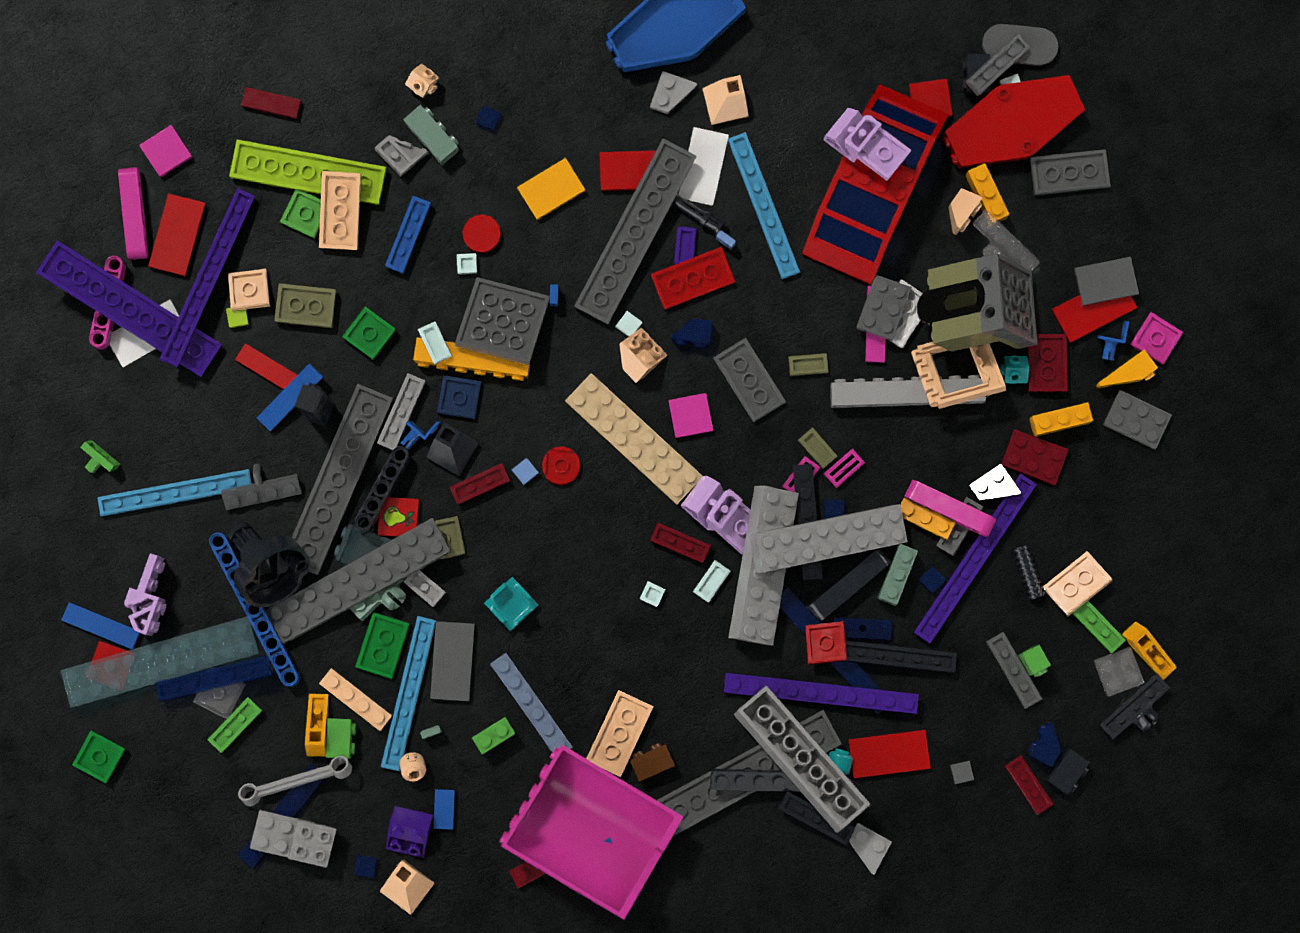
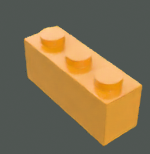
M984 163L969 170L965 176L973 193L982 197L980 201L982 206L980 208L988 225L992 226L1007 219L1009 212L986 164Z
M1088 402L1034 415L1029 419L1034 437L1090 424L1093 421Z

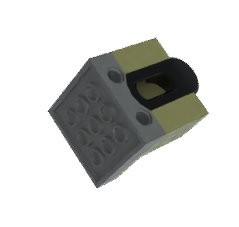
M997 253L928 270L927 283L929 289L924 291L919 297L917 314L922 323L932 327L931 338L934 344L951 352L997 341L1003 342L1015 349L1037 345L1031 271Z

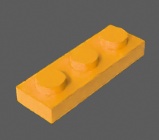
M905 497L900 504L904 520L946 540L949 539L956 525L955 521Z

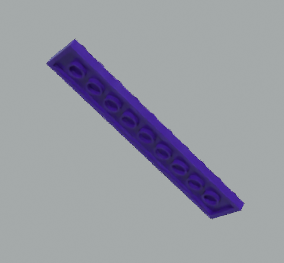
M57 240L36 274L155 349L163 352L178 316ZM195 328L179 364L201 377L222 344Z

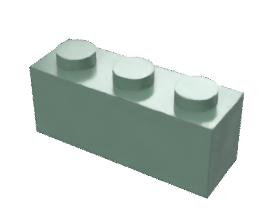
M420 105L403 119L404 123L437 161L443 165L459 151L457 146L459 143L452 135L449 137L444 132L446 128L440 121L437 123L432 118L434 115L427 107L424 109Z
M902 544L898 545L877 599L894 606L898 604L917 555V550Z

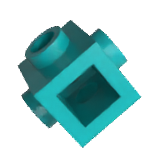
M1004 356V364H1000V372L1004 376L1005 383H1028L1029 364L1027 356Z

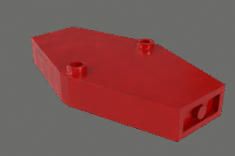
M1070 75L1003 84L991 91L943 134L942 140L945 147L950 148L952 152L950 155L954 165H958V168L980 166L984 163L987 165L1023 160L1033 156L1078 117L1085 108Z

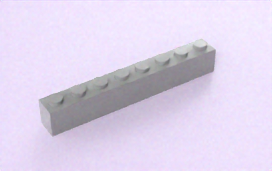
M980 375L968 376V379H961V376H949V379H942L939 376L946 394L983 384ZM902 377L892 378V381H884V378H874L872 382H865V379H854V382H846V379H836L835 383L830 385L831 408L930 404L920 377H912L911 380L903 381ZM986 396L958 404H981L986 401Z

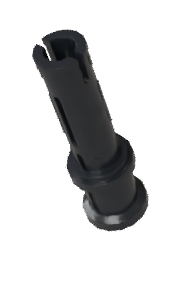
M678 194L672 205L699 221L701 227H706L713 231L715 236L723 229L726 223L724 220L720 221L712 216L711 212H704Z

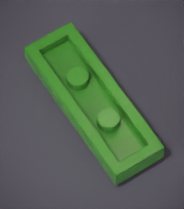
M1089 601L1072 613L1110 653H1113L1125 641L1122 635Z
M247 697L208 738V741L223 753L263 710Z

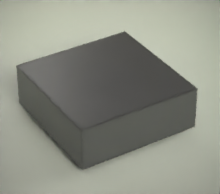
M970 761L950 765L954 784L974 780Z

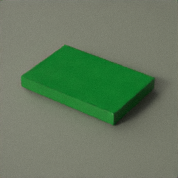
M373 612L355 667L393 679L410 624Z

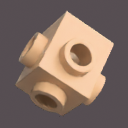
M420 64L412 70L405 85L423 98L427 94L431 95L436 90V83L439 77L432 70Z

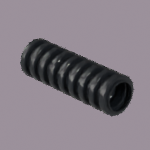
M1026 545L1014 549L1013 553H1016L1015 559H1018L1017 565H1020L1019 570L1022 571L1021 576L1024 577L1023 582L1026 583L1024 586L1025 588L1027 587L1028 590L1026 592L1030 595L1028 598L1032 600L1044 596L1045 591H1042L1043 586L1040 585L1041 580L1038 579L1040 576L1036 573L1038 570L1034 567L1036 564L1032 561L1034 560L1031 557L1032 552H1029L1030 546Z

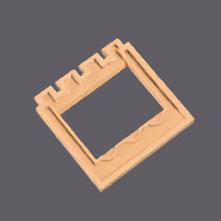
M930 342L917 346L918 349L911 352L931 407L938 406L940 409L1006 391V385L989 343L970 347L983 384L948 394L945 393L932 358V354L947 351V349Z

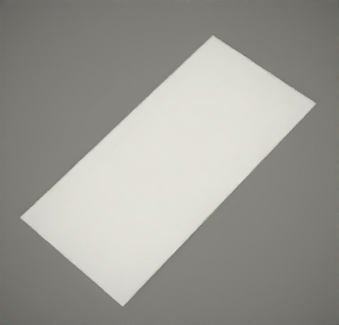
M696 127L693 128L688 152L697 157L679 190V196L686 200L713 206L729 135Z
M171 300L160 305L179 317ZM122 327L112 332L109 343L122 367L155 349Z

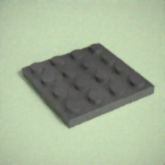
M477 277L456 338L455 347L529 366L550 296Z

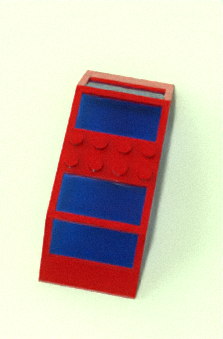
M880 84L867 104L862 117L865 115L872 116L882 124L881 128L908 147L911 152L888 181L859 159L853 163L843 155L817 212L802 255L870 285H872L886 249L931 150L949 114Z

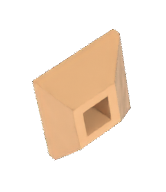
M740 75L721 79L703 88L711 125L748 117L746 98Z
M962 188L948 207L953 234L957 235L959 231L964 232L971 221L969 217L974 218L982 206L980 203L981 196Z
M642 328L620 343L623 370L635 383L645 377L667 356L662 348Z
M402 860L380 892L409 914H412L434 882L405 860Z

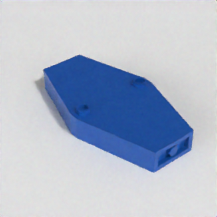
M644 0L607 34L608 41L605 43L609 51L614 52L616 56L614 61L617 67H622L624 72L690 61L699 56L745 13L746 7L742 0Z

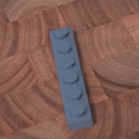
M507 653L492 662L490 665L550 750L553 752L555 748L559 749L561 745L572 749L573 747Z

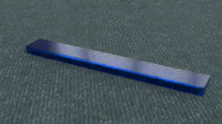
M788 587L782 592L781 610L805 636L806 625L821 624ZM830 662L852 687L881 690L857 662ZM873 709V711L877 715L883 711L879 709Z

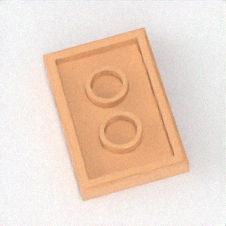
M1087 551L1045 584L1043 590L1069 616L1113 580Z

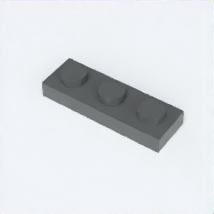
M968 497L963 502L977 510L982 511L983 506ZM956 523L949 539L946 540L941 537L936 546L954 556L968 534L969 529Z

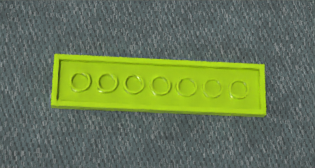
M237 140L229 177L321 194L322 171L361 173L360 202L379 205L386 167Z

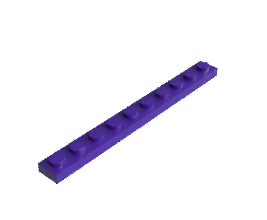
M237 188L159 360L178 367L253 202L254 195Z
M1022 474L1014 482L1022 495L1018 497H1005L992 515L997 521L989 537L979 534L914 631L916 635L929 644L1037 485Z
M726 673L724 692L755 696L767 686L777 698L917 714L919 694Z

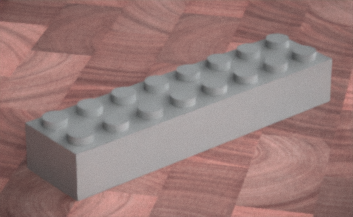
M754 486L729 638L762 645H773L786 568L756 573L749 535L793 526L799 493L768 486Z
M900 504L749 535L756 573L907 542Z
M767 686L736 711L734 716L837 833L870 805Z

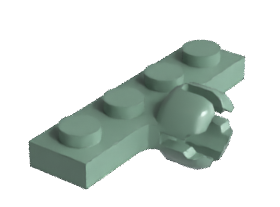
M406 578L350 609L361 621L380 604H384L389 610L397 609L399 605L394 599L397 598L401 603L405 601L406 594L400 589V584Z

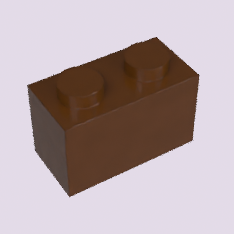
M657 743L651 746V751L645 754L642 750L632 755L633 759L630 762L639 781L675 766L666 745L662 746L661 743Z

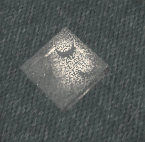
M1131 647L1093 660L1107 697L1144 683Z

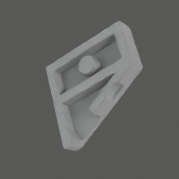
M662 72L650 108L669 114L687 94L696 88L697 83Z
M392 136L386 137L375 147V151L400 177L428 153L424 148L419 149L411 146V143L399 141Z
M859 823L856 824L849 840L870 873L874 875L891 841Z

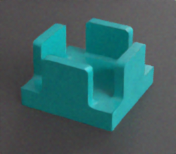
M513 577L506 583H503L484 603L510 632L539 606Z

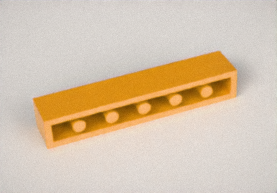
M417 338L413 360L415 363H418L417 366L429 367V365H434L423 339ZM446 341L445 343L452 357L435 364L436 368L440 370H448V367L456 368L455 371L467 373V370H471L477 375L493 373L494 377L504 378L507 375L512 376L514 380L520 381L528 378L530 364L528 366L455 347V343Z

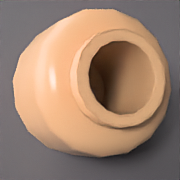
M413 752L401 758L399 765L403 778L408 781H418L424 777L426 765L422 755Z

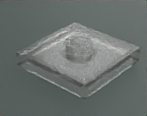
M210 668L193 702L227 719L231 715L246 685L214 668Z

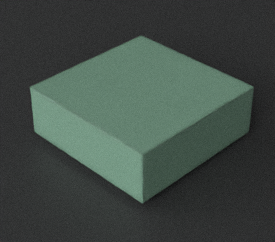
M437 725L420 733L422 739H426L442 733V730Z

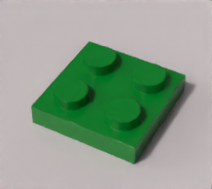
M365 306L342 337L374 360L396 329Z
M90 731L72 765L102 782L108 783L126 749L98 733Z

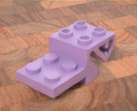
M851 108L846 109L823 139L854 163L859 159L886 181L889 180L911 152L908 147L881 128L882 124L872 116L865 115L862 117L858 110Z
M702 476L681 507L707 530H715L739 553L743 554L750 509L742 503V499L732 490L723 491L719 482L708 476Z
M151 553L138 589L129 588L124 603L134 613L128 616L134 630L149 636L157 633L160 622H158L159 617L164 614L166 609L165 599L151 595L152 591L155 592L157 589L158 574L163 572L165 566L164 558Z

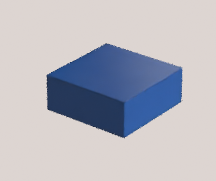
M550 284V306L558 307V285Z

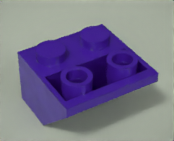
M395 806L389 824L386 849L424 858L433 815Z

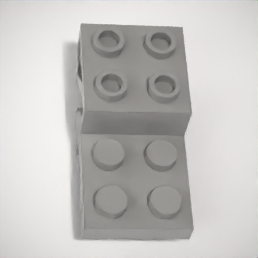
M259 810L250 849L327 867L336 828Z

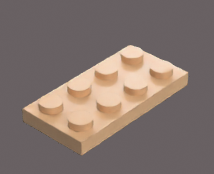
M322 171L319 248L358 250L361 173Z
M618 690L586 759L602 769L621 777L653 706Z

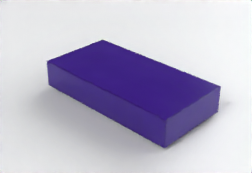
M677 226L674 265L694 257L696 228Z

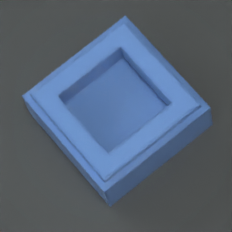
M719 231L716 235V240L730 250L735 246L736 241L723 231Z
M527 458L512 469L523 485L539 474Z

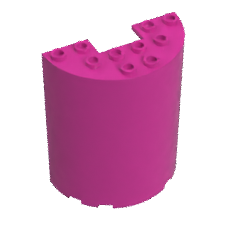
M561 745L559 749L555 748L550 758L553 760L549 766L545 764L539 776L541 778L539 785L534 784L528 796L530 800L523 802L519 809L520 815L517 816L515 814L509 826L511 830L509 833L505 831L499 842L502 843L501 847L613 914L625 919L683 816L564 745ZM609 837L611 838L612 843L604 842Z

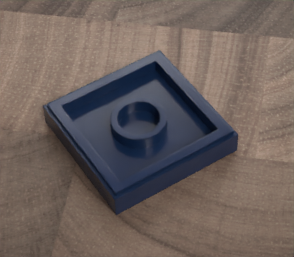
M443 375L437 413L475 420L481 381Z

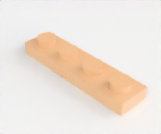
M332 668L319 683L379 731L383 729L392 717L390 713Z

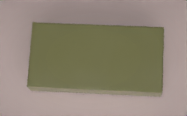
M827 353L788 357L790 376L828 373Z
M813 427L798 439L799 443L822 469L838 457Z

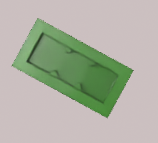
M92 440L85 441L80 447L92 457L85 466L91 473H95L101 465L109 472L117 470L120 466L118 461Z

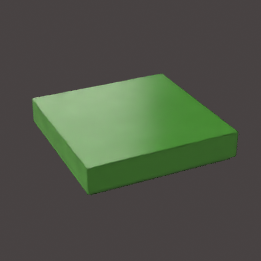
M295 189L280 223L315 239L320 229L321 199L302 190Z

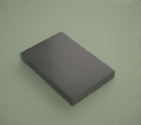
M1131 257L1074 268L1082 306L1139 294Z

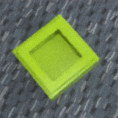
M231 308L226 309L230 328L249 325L246 309L232 311Z

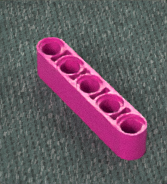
M138 167L119 169L118 176L128 260L148 258V245L140 171Z
M118 256L109 257L106 260L104 270L123 282L126 272L125 262ZM114 262H120V267L117 270H112ZM95 311L89 341L95 348L103 350L109 346L114 322L108 319L107 324L101 326L100 319L105 316ZM103 335V342L96 344V338Z
M912 480L904 495L905 498L949 518L984 537H989L997 521L994 517L916 480Z

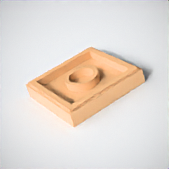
M266 269L228 273L232 311L270 306Z

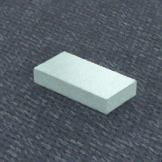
M436 322L418 329L434 365L452 357Z
M715 560L693 592L709 603L730 573V570Z

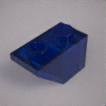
M693 318L672 334L671 341H675L676 345L686 346V343L694 344V347L705 348V346L710 344L713 321Z
M1047 722L1039 728L1038 734L1040 736L1037 741L1032 742L1028 751L1031 752L1030 757L1048 767H1052L1061 748L1053 723Z

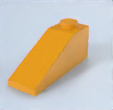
M1143 350L1095 386L1103 388L1139 382L1142 379L1147 381L1155 375L1154 370L1158 367L1147 352Z
M1135 622L1122 634L1137 654L1163 680L1177 668L1144 626Z
M309 694L305 736L307 756H326L328 694Z

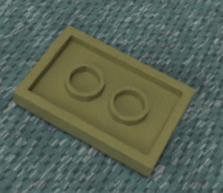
M279 284L274 321L278 323L332 328L336 289Z

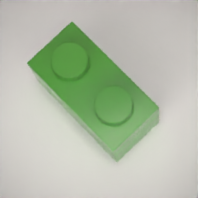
M1040 645L1017 655L1029 676H1040L1048 671L1047 667L1051 666Z
M504 717L472 737L480 752L485 754L516 733L507 718Z
M352 719L327 720L326 758H335L337 756L351 758V754H355V743H352V735L356 734V723H353Z

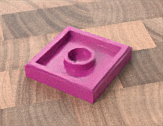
M172 125L139 145L160 178L192 158Z
M1150 312L1130 345L1139 351L1145 350L1150 358L1163 365L1183 332Z
M706 393L669 400L676 438L713 431Z

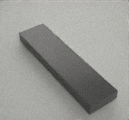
M1019 33L1016 34L965 82L977 96L980 95L1030 49L1029 45Z
M1004 632L986 641L1023 707L1026 709L1042 700Z

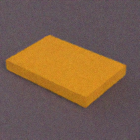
M566 158L517 187L537 220L585 192V188Z

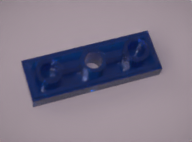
M836 617L833 619V622H845L846 638L891 640V620ZM860 625L865 626V632L859 630Z

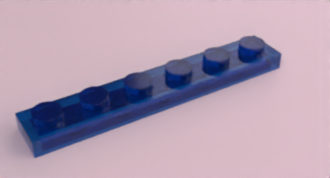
M263 656L158 681L155 684L158 701L162 702L272 675L268 656Z
M310 764L309 767L305 770V772L317 768L314 765ZM325 778L291 788L272 813L294 818ZM251 838L238 857L254 868L266 852L250 849Z

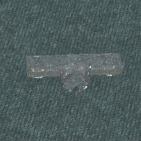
M987 210L973 222V225L990 241L983 249L984 256L997 253L1029 271H1032L1040 263V260Z

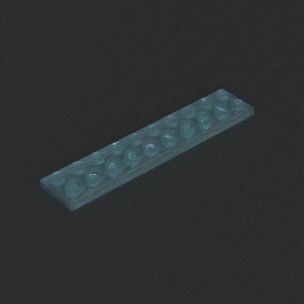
M244 617L60 671L70 708L253 656L259 654L251 623L248 617Z

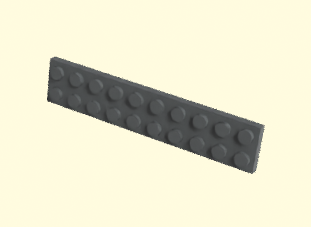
M662 139L574 306L575 308L609 324L697 157L696 155Z
M357 384L292 536L309 556V572L316 575L320 573L393 401L392 397Z
M431 518L265 611L284 645L451 553V550L435 519Z
M824 710L800 722V725L825 753L842 744ZM760 744L715 768L782 770ZM710 771L656 801L683 816L673 834L674 836L755 791L711 790Z

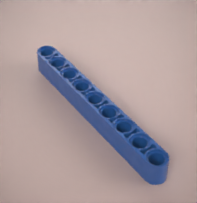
M222 533L212 534L209 538V544L281 682L286 686H296L300 681V674L287 649L277 635L265 611V607H259V612L256 615H252L250 612L252 605L242 597L235 587L232 575L238 568L240 560L233 546L228 541L226 535ZM217 537H222L224 540L223 545L220 547L215 545ZM226 554H231L233 557L232 562L229 564H225L223 560ZM263 621L268 623V629L265 632L259 630V625ZM272 638L277 640V646L274 649L268 647V641ZM281 655L286 658V663L283 666L277 664V658ZM290 672L295 675V680L292 683L286 681V675Z

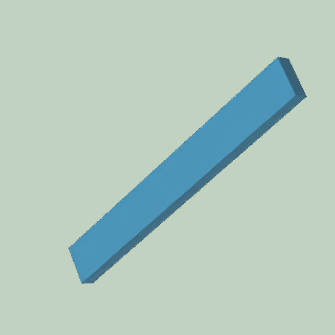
M746 132L728 138L729 145L782 280L799 274L800 270Z
M247 469L97 497L100 516L221 495L222 490L252 484L250 470Z
M417 616L381 763L383 768L400 771L399 764L405 753L436 620Z

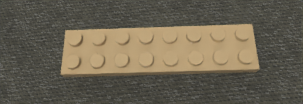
M592 373L565 400L570 407L676 505L681 502L701 479L702 475Z

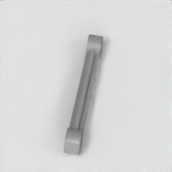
M337 756L331 761L330 765L258 787L251 783L245 784L240 788L238 795L246 806H253L263 796L333 775L339 779L346 778L352 771V765L346 757ZM346 763L344 769L336 771L340 764ZM255 791L252 797L245 799L248 792Z

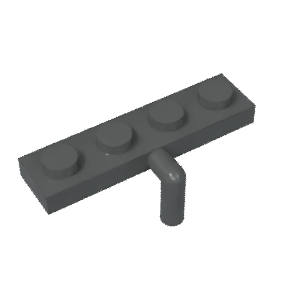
M254 464L253 466L255 483L221 491L226 510L301 494L297 474L262 481L260 464Z

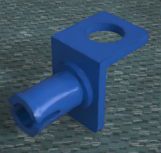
M1124 321L1120 339L1098 335L1097 338L1104 339L1105 341L1102 359L1114 361L1116 345L1119 342L1125 343L1129 321Z
M411 420L407 421L406 424L411 427V431L400 443L403 446L406 445L405 448L410 450L420 437L428 440L442 422L437 421L425 433Z

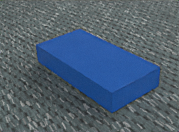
M435 789L434 829L454 828L455 790Z

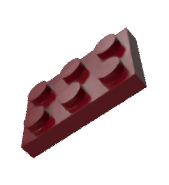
M1037 334V345L1027 347L1029 364L1028 392H1067L1066 334Z
M1014 429L1001 464L1003 467L1055 486L1069 449Z

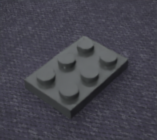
M875 275L856 329L893 341L912 287Z
M1119 390L1103 425L1155 450L1172 414Z

